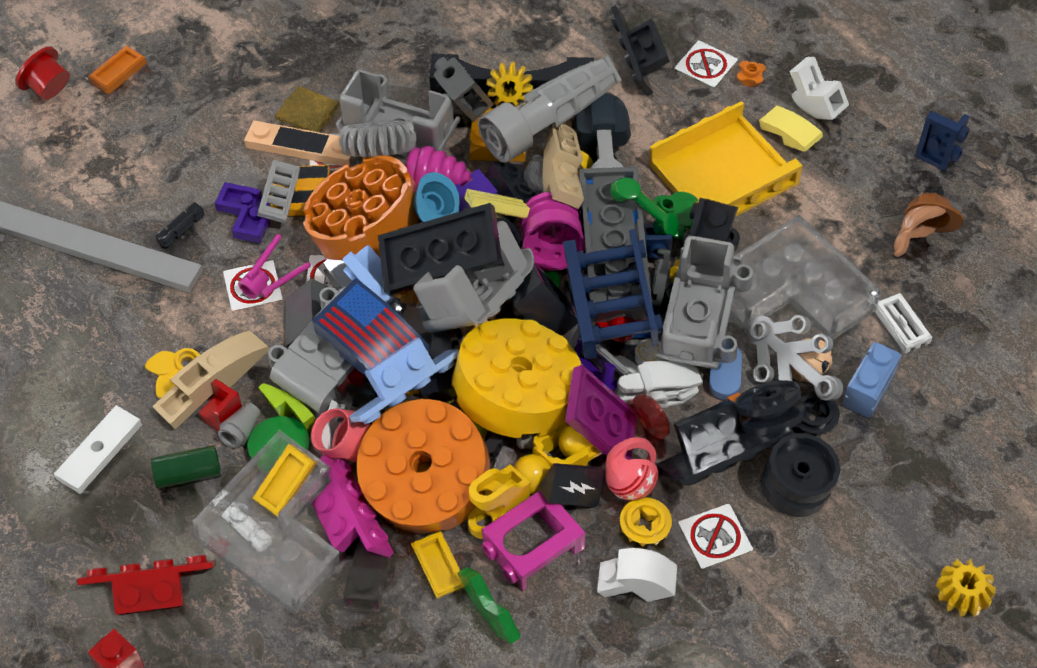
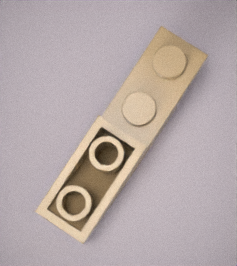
M552 123L548 127L543 157L544 192H551L552 199L579 209L584 201L577 169L583 160L576 132L564 124L556 127Z
M250 330L220 342L196 357L170 379L175 386L153 408L174 429H177L214 393L211 383L215 379L231 387L270 348Z

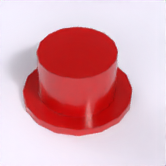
M46 46L31 55L17 73L15 85L22 91L32 89L43 100H49L65 87L70 73L57 62L58 51L52 46Z

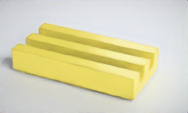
M472 189L466 190L464 198L472 208L491 203L495 207L496 213L524 219L528 217L530 210L521 199Z

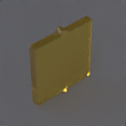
M298 86L289 98L284 99V104L275 114V119L299 129L319 132L326 122H330V117L338 108L339 101Z

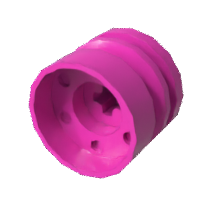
M543 192L525 203L530 210L527 218H520L523 249L530 248L532 250L534 263L540 269L547 271L562 270L567 268L563 246L564 241L575 240L577 251H584L585 249L581 214L578 208L552 199L551 192Z

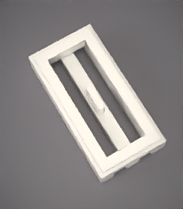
M901 293L874 303V312L904 354L910 352L911 348L915 350L920 348L923 343L925 345L931 343L932 336ZM894 303L897 305V307L899 308V310L902 312L903 315H900V314L898 313V311L896 310V308L893 306ZM907 321L910 323V325L912 326V328L915 330V332L917 333L918 337H916V336L914 335V333L911 331V329H910L909 326L907 325Z

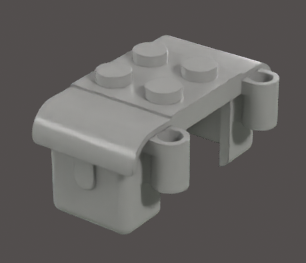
M357 70L340 95L342 115L337 121L336 127L340 132L344 126L364 122L408 121L414 125L416 131V147L432 146L436 151H443L459 123L460 117L457 116L455 120L453 119V101L448 94H441L430 90L428 92L430 111L388 99L387 78L384 75ZM409 152L398 155L408 157Z
M497 222L502 265L473 272L472 274L475 278L473 282L469 281L463 268L456 265L443 278L433 280L430 273L427 272L414 285V292L420 301L415 308L422 318L423 326L427 331L434 333L481 324L487 318L496 315L501 310L500 306L516 294L515 290L533 269L534 255L530 248L520 249L506 222Z
M688 236L685 239L684 247L681 248L679 266L674 279L656 358L711 369H718L720 362L732 363L736 359L737 341L734 337L726 335L735 291L747 292L751 289L753 270L749 265L741 264L740 257L734 256V245L732 243L697 236Z
M332 287L323 288L319 294L321 311L346 287L341 288L339 291ZM312 321L288 349L282 345H274L268 351L272 368L270 379L281 386L283 391L289 393L306 406L316 419L328 410L332 400L336 401L334 388L336 385L339 387L354 369L352 365L340 357L339 350L315 333Z

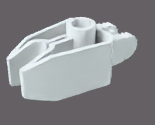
M650 361L639 365L636 373L619 377L618 386L614 393L627 404L639 403L640 408L647 412L683 404L699 392L697 386L702 384V379L697 367L694 365L674 361Z

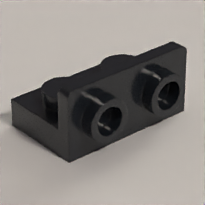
M700 197L699 202H694L690 219H693L691 230H686L682 247H684L685 239L688 236L728 242L738 207Z

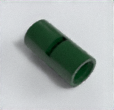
M215 445L151 458L152 473L157 489L221 476Z

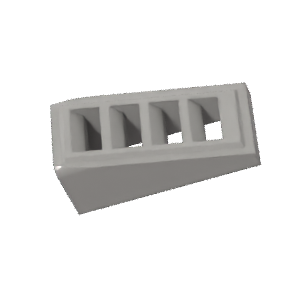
M277 160L272 161L257 216L286 223L300 167ZM272 195L284 197V198H286V199L279 198V197H275V196H272ZM267 203H269L272 205L283 207V210L266 205Z

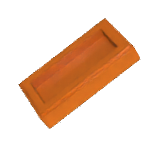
M126 45L88 76L89 82L109 95L146 65V58Z

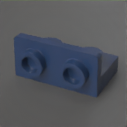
M931 111L926 117L915 157L943 171L948 168L951 162L957 163L964 150L960 145L964 143L970 132V128L967 127L970 116L964 114L957 123Z

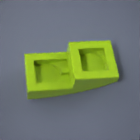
M263 383L258 387L266 401L279 416L289 417L291 414H294L311 435L316 418L306 406L289 393L274 386Z

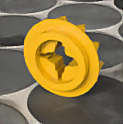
M642 498L640 500H632L623 508L620 514L621 532L628 537L630 542L640 543L642 547L652 543L657 545L663 538L667 539L672 526V517L668 508L656 499ZM640 514L647 521L653 520L651 522V531L646 529L644 525L638 526L640 524Z

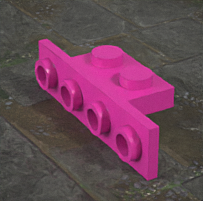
M323 455L320 461L331 482L311 504L334 550L344 552L360 536L367 551L391 557L394 552L387 541L388 536L378 524L375 518L376 513L368 505L360 485L352 474L351 466L341 458L335 459Z

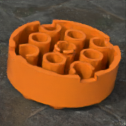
M383 155L363 158L364 163L351 168L346 164L337 169L314 189L304 206L303 211L306 217L303 225L325 258L343 261L342 259L347 254L352 252L356 255L367 245L380 256L378 235L419 224L420 218L416 215L413 207V198L418 186L406 166L400 160Z
M411 400L398 404L384 412L365 433L357 455L358 481L365 498L371 506L394 527L414 534L447 531L467 520L469 514L476 508L469 500V487L476 478L490 469L489 451L477 427L458 408L438 400ZM432 463L427 471L418 473L420 464ZM482 490L478 493L484 496L486 490Z

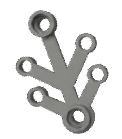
M760 315L754 317L749 322L747 336L757 347L758 365L753 370V377L756 381L767 383L771 382L774 378V369L770 366V346L777 352L779 381H792L791 366H793L815 386V393L820 399L834 401L841 396L843 385L840 379L835 376H823L799 355L808 352L828 353L833 347V341L830 336L817 334L812 339L787 343L777 336L790 332L801 335L806 334L811 327V322L807 317L795 315L788 321L774 323L770 317ZM799 320H802L803 327L802 329L798 330L797 322ZM762 325L763 333L759 336L758 329ZM824 338L826 342L825 347L820 349L819 341ZM765 368L767 375L762 379L761 371ZM825 382L829 384V390L827 393L823 392V385Z

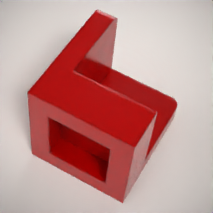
M215 379L211 383L215 396L198 414L202 421L219 431L220 424L239 410L242 404L238 392Z

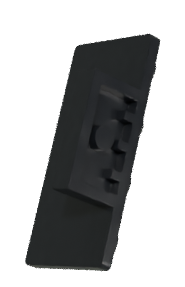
M728 399L674 423L682 452L657 463L656 466L659 472L680 485L691 486L699 483L701 478L708 474L723 472L730 467L729 465L739 460L752 459L757 456V452L766 448H773L781 438L793 434V430L788 429L766 436L746 434L741 427L735 403Z

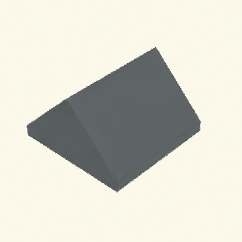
M311 278L285 298V348L288 349L321 311L319 294L323 288L329 286Z

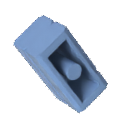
M873 342L847 386L842 405L864 417L871 418L897 372L902 355L884 345Z

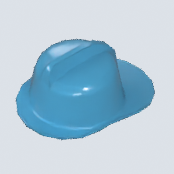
M436 172L427 173L420 179L414 195V211L422 222L459 212V193L456 186L443 174Z

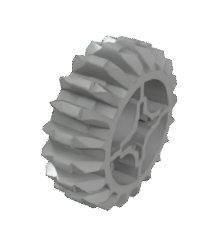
M401 120L373 121L344 126L340 130L339 137L342 153L349 157H375L378 155L386 156L408 153L412 148L416 147L417 140L414 125L411 122Z

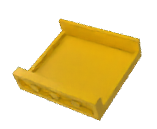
M742 101L724 108L715 115L705 117L700 122L681 129L664 140L655 142L650 146L649 166L673 193L687 192L696 196L698 202L701 197L738 207L736 216L798 185L803 167L796 158L786 162L743 116L744 103Z

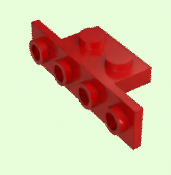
M206 555L186 557L187 563L175 565L173 559L153 561L154 567L144 569L140 568V563L120 565V572L107 573V567L86 570L87 576L77 578L78 585L112 581L115 615L178 607L184 605L181 572L213 568L216 566V559L207 560Z

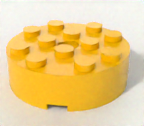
M496 319L478 325L465 336L459 349L451 382L458 396L457 403L480 426L494 433L513 438H521L522 434L536 433L541 437L558 430L566 423L573 367L582 364L566 338L540 325L538 322L521 319Z

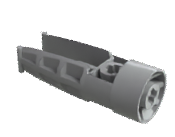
M609 55L602 59L591 61L524 95L525 102L517 107L504 102L482 115L478 119L480 135L489 151L498 160L507 163L533 146L532 136L548 129L552 123L556 127L560 126L600 98L616 83L620 82L621 78Z

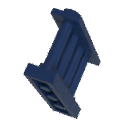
M635 229L629 230L631 245L583 253V251H577L575 240L563 242L585 359L597 357L595 345L601 344L602 340L650 332L652 346H659L658 334L663 333L660 314L654 315L642 258H646L645 245L643 240L637 239ZM633 257L635 270L588 278V275L582 276L581 269H586V265ZM639 282L640 295L593 303V300L587 301L586 294L591 293V290ZM643 306L647 319L598 328V325L592 326L591 319L596 318V315Z

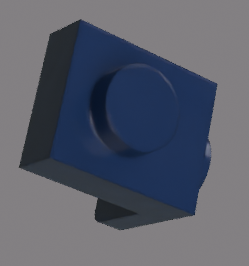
M644 223L647 258H661L656 256L657 250L660 248L669 249L671 257L672 235H656L653 229L654 223Z

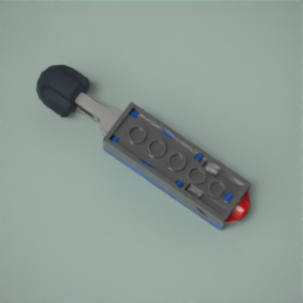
M606 92L574 116V131L577 134L579 146L591 148V153L597 155V161L591 168L579 169V179L584 201L579 207L585 238L583 253L631 245L630 229L636 230L637 239L644 241L646 250L642 207L632 199L619 203L613 199L610 192L614 181L623 177H629L639 183L638 167H623L613 156L614 147L624 146L629 142L631 128L628 111L624 102L614 94ZM646 250V258H642V262L651 297L650 278ZM633 257L586 265L584 272L585 275H588V278L635 270ZM632 282L591 290V293L586 294L587 301L593 300V303L640 295L641 292L639 282ZM643 306L596 315V318L591 319L592 326L598 325V328L647 319ZM650 332L613 338V340L625 342L631 338L650 337Z

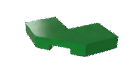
M468 567L459 571L458 575L472 603L496 635L509 644L520 639V633L508 609L494 601L482 575Z

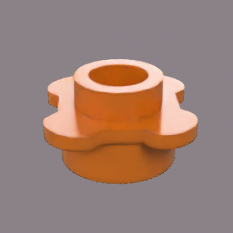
M742 61L739 64L741 70L737 74V79L743 85L755 87L763 82L762 74L766 71L764 64Z

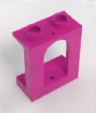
M540 490L483 528V544L481 546L490 560L496 559L502 566L501 571L510 584L516 583L524 591L527 589V578L569 549L574 555L585 548L586 533L561 504L548 503ZM536 513L556 533V535L539 547L522 556L510 554L503 545L505 536L511 530Z

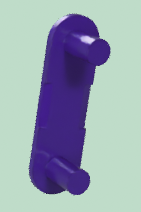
M577 339V345L574 350L581 364L609 389H617V381L613 379L615 365L606 363L603 372L600 371L592 362L580 354L582 342Z

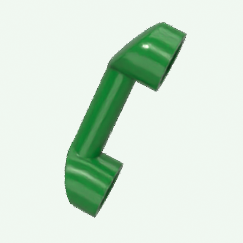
M623 177L612 183L610 192L615 201L624 203L632 199L655 218L653 229L656 235L670 234L673 237L677 233V216L674 213L667 214L642 193L637 181L629 177Z

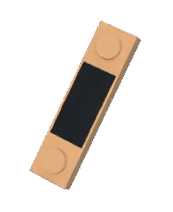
M253 120L244 139L245 147L249 149L339 166L348 164L351 167L355 158L354 156L349 157L342 153L339 141L340 136Z

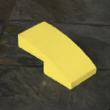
M775 106L759 120L762 130L781 135L784 145L804 152L823 137L822 132L812 123L798 114L779 106Z

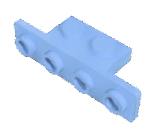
M415 338L366 370L364 373L378 397L349 416L351 422H364V424H368L381 416V409L387 405L393 407L405 400L406 392L412 388L417 390L427 385L431 381L429 377L437 371L443 373L455 365L454 360L458 356L459 349L446 350L432 360L420 338Z

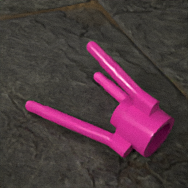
M277 234L252 269L238 282V286L244 294L252 299H256L259 295L266 298L273 290L310 268L311 263L303 264L268 286L269 277L261 270V267L281 239V235Z

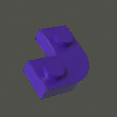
M224 182L215 202L216 211L239 215L232 229L233 238L261 243L271 221L270 219L257 216L262 199L261 191L252 187Z

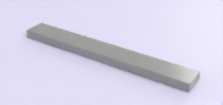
M0 201L1 233L188 293L192 291L203 273V268L200 264Z

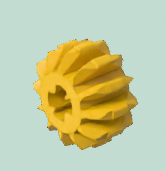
M512 61L509 69L506 68L504 63H500V72L496 69L491 70L490 75L493 78L487 79L486 85L492 88L488 90L487 94L489 97L497 96L494 100L495 105H499L501 101H504L506 103L513 102L514 106L517 107L520 105V100L524 101V95L533 90V86L528 84L532 80V75H523L526 70L525 66L515 70L516 64ZM506 81L508 84L510 81L514 82V89L510 87V90L506 89Z
M956 559L951 566L946 565L942 569L941 577L938 578L936 588L940 590L938 594L939 601H948L946 606L947 612L956 608L959 609V615L962 617L965 616L968 610L975 617L979 615L981 609L986 611L990 607L991 599L996 594V587L992 585L994 575L983 574L985 565L976 568L973 566L972 559L967 560L965 565Z

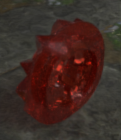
M642 393L633 398V410L637 413V418L642 422V425L645 426L649 434L654 435L657 439L667 437L670 434V424L661 406L652 397Z

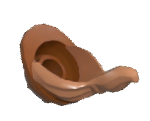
M926 192L913 199L905 209L901 230L894 242V256L900 257L907 251L910 238H921L933 232H952L959 229L963 225V215L960 211L951 207L946 197L937 193Z

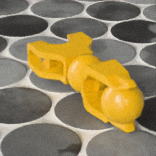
M567 423L545 436L539 437L536 435L533 440L532 454L519 458L514 466L510 464L501 470L497 468L489 469L470 484L469 500L476 506L468 517L470 533L476 538L483 540L482 529L486 526L477 525V522L487 516H491L492 522H494L528 499L530 495L540 491L538 486L554 463L587 466L589 461L603 453ZM559 445L560 451L567 458L561 460L547 454ZM486 490L484 496L479 494L478 492Z

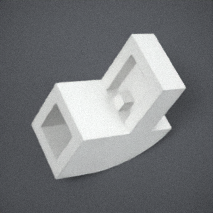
M806 57L790 71L797 89L791 94L792 98L800 109L812 117L833 120L849 106L841 81H824L815 57Z
M640 548L620 549L618 558L600 562L597 593L606 598L633 591L647 602L675 596L677 565L662 554Z

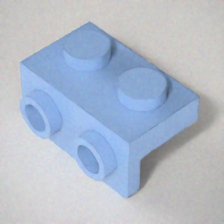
M369 245L365 246L356 255L350 252L342 259L347 265L343 271L351 281L357 278L388 305L393 298H399L405 293L401 292L389 296L384 292L381 260Z

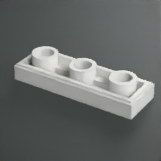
M116 405L54 473L56 480L81 494L142 426L141 420Z

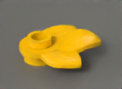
M184 348L176 353L161 351L153 355L146 362L145 369L159 376L156 382L157 398L161 399L175 386L170 379L183 368L182 362H191L200 355L196 350Z

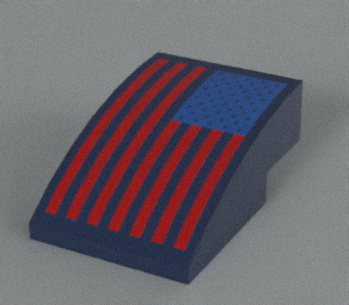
M357 278L343 289L312 320L315 333L339 350L340 357L365 376L364 372L415 338H420L426 350H429V345L411 325Z

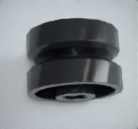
M793 433L783 437L772 448L769 459L763 469L760 479L762 493L769 504L781 513L793 517H804L819 512L827 503L832 490L838 482L841 471L839 458L833 448L819 437L807 433Z

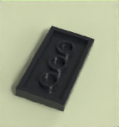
M491 203L378 235L384 292L389 296L414 289V285L427 272L430 273L434 280L445 277L456 265L462 267L465 273L469 274L503 264L495 207Z

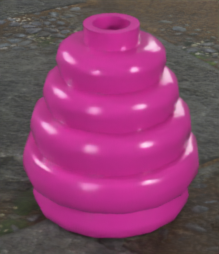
M432 146L412 148L405 165L417 186L424 175L432 172L445 175L454 185L459 184L461 187L471 180L470 174L472 172L467 171L464 162H457L454 156H447L444 151H436Z

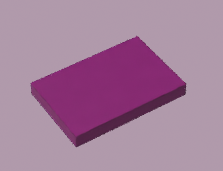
M583 365L573 367L565 422L607 456L615 445L634 437L637 412ZM632 449L625 454L628 460H631Z

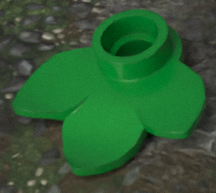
M675 192L671 196L659 195L655 197L653 202L667 214L674 213L677 216L678 230L673 237L682 240L685 228H691L693 219H690V212L694 202H698V198L687 192Z

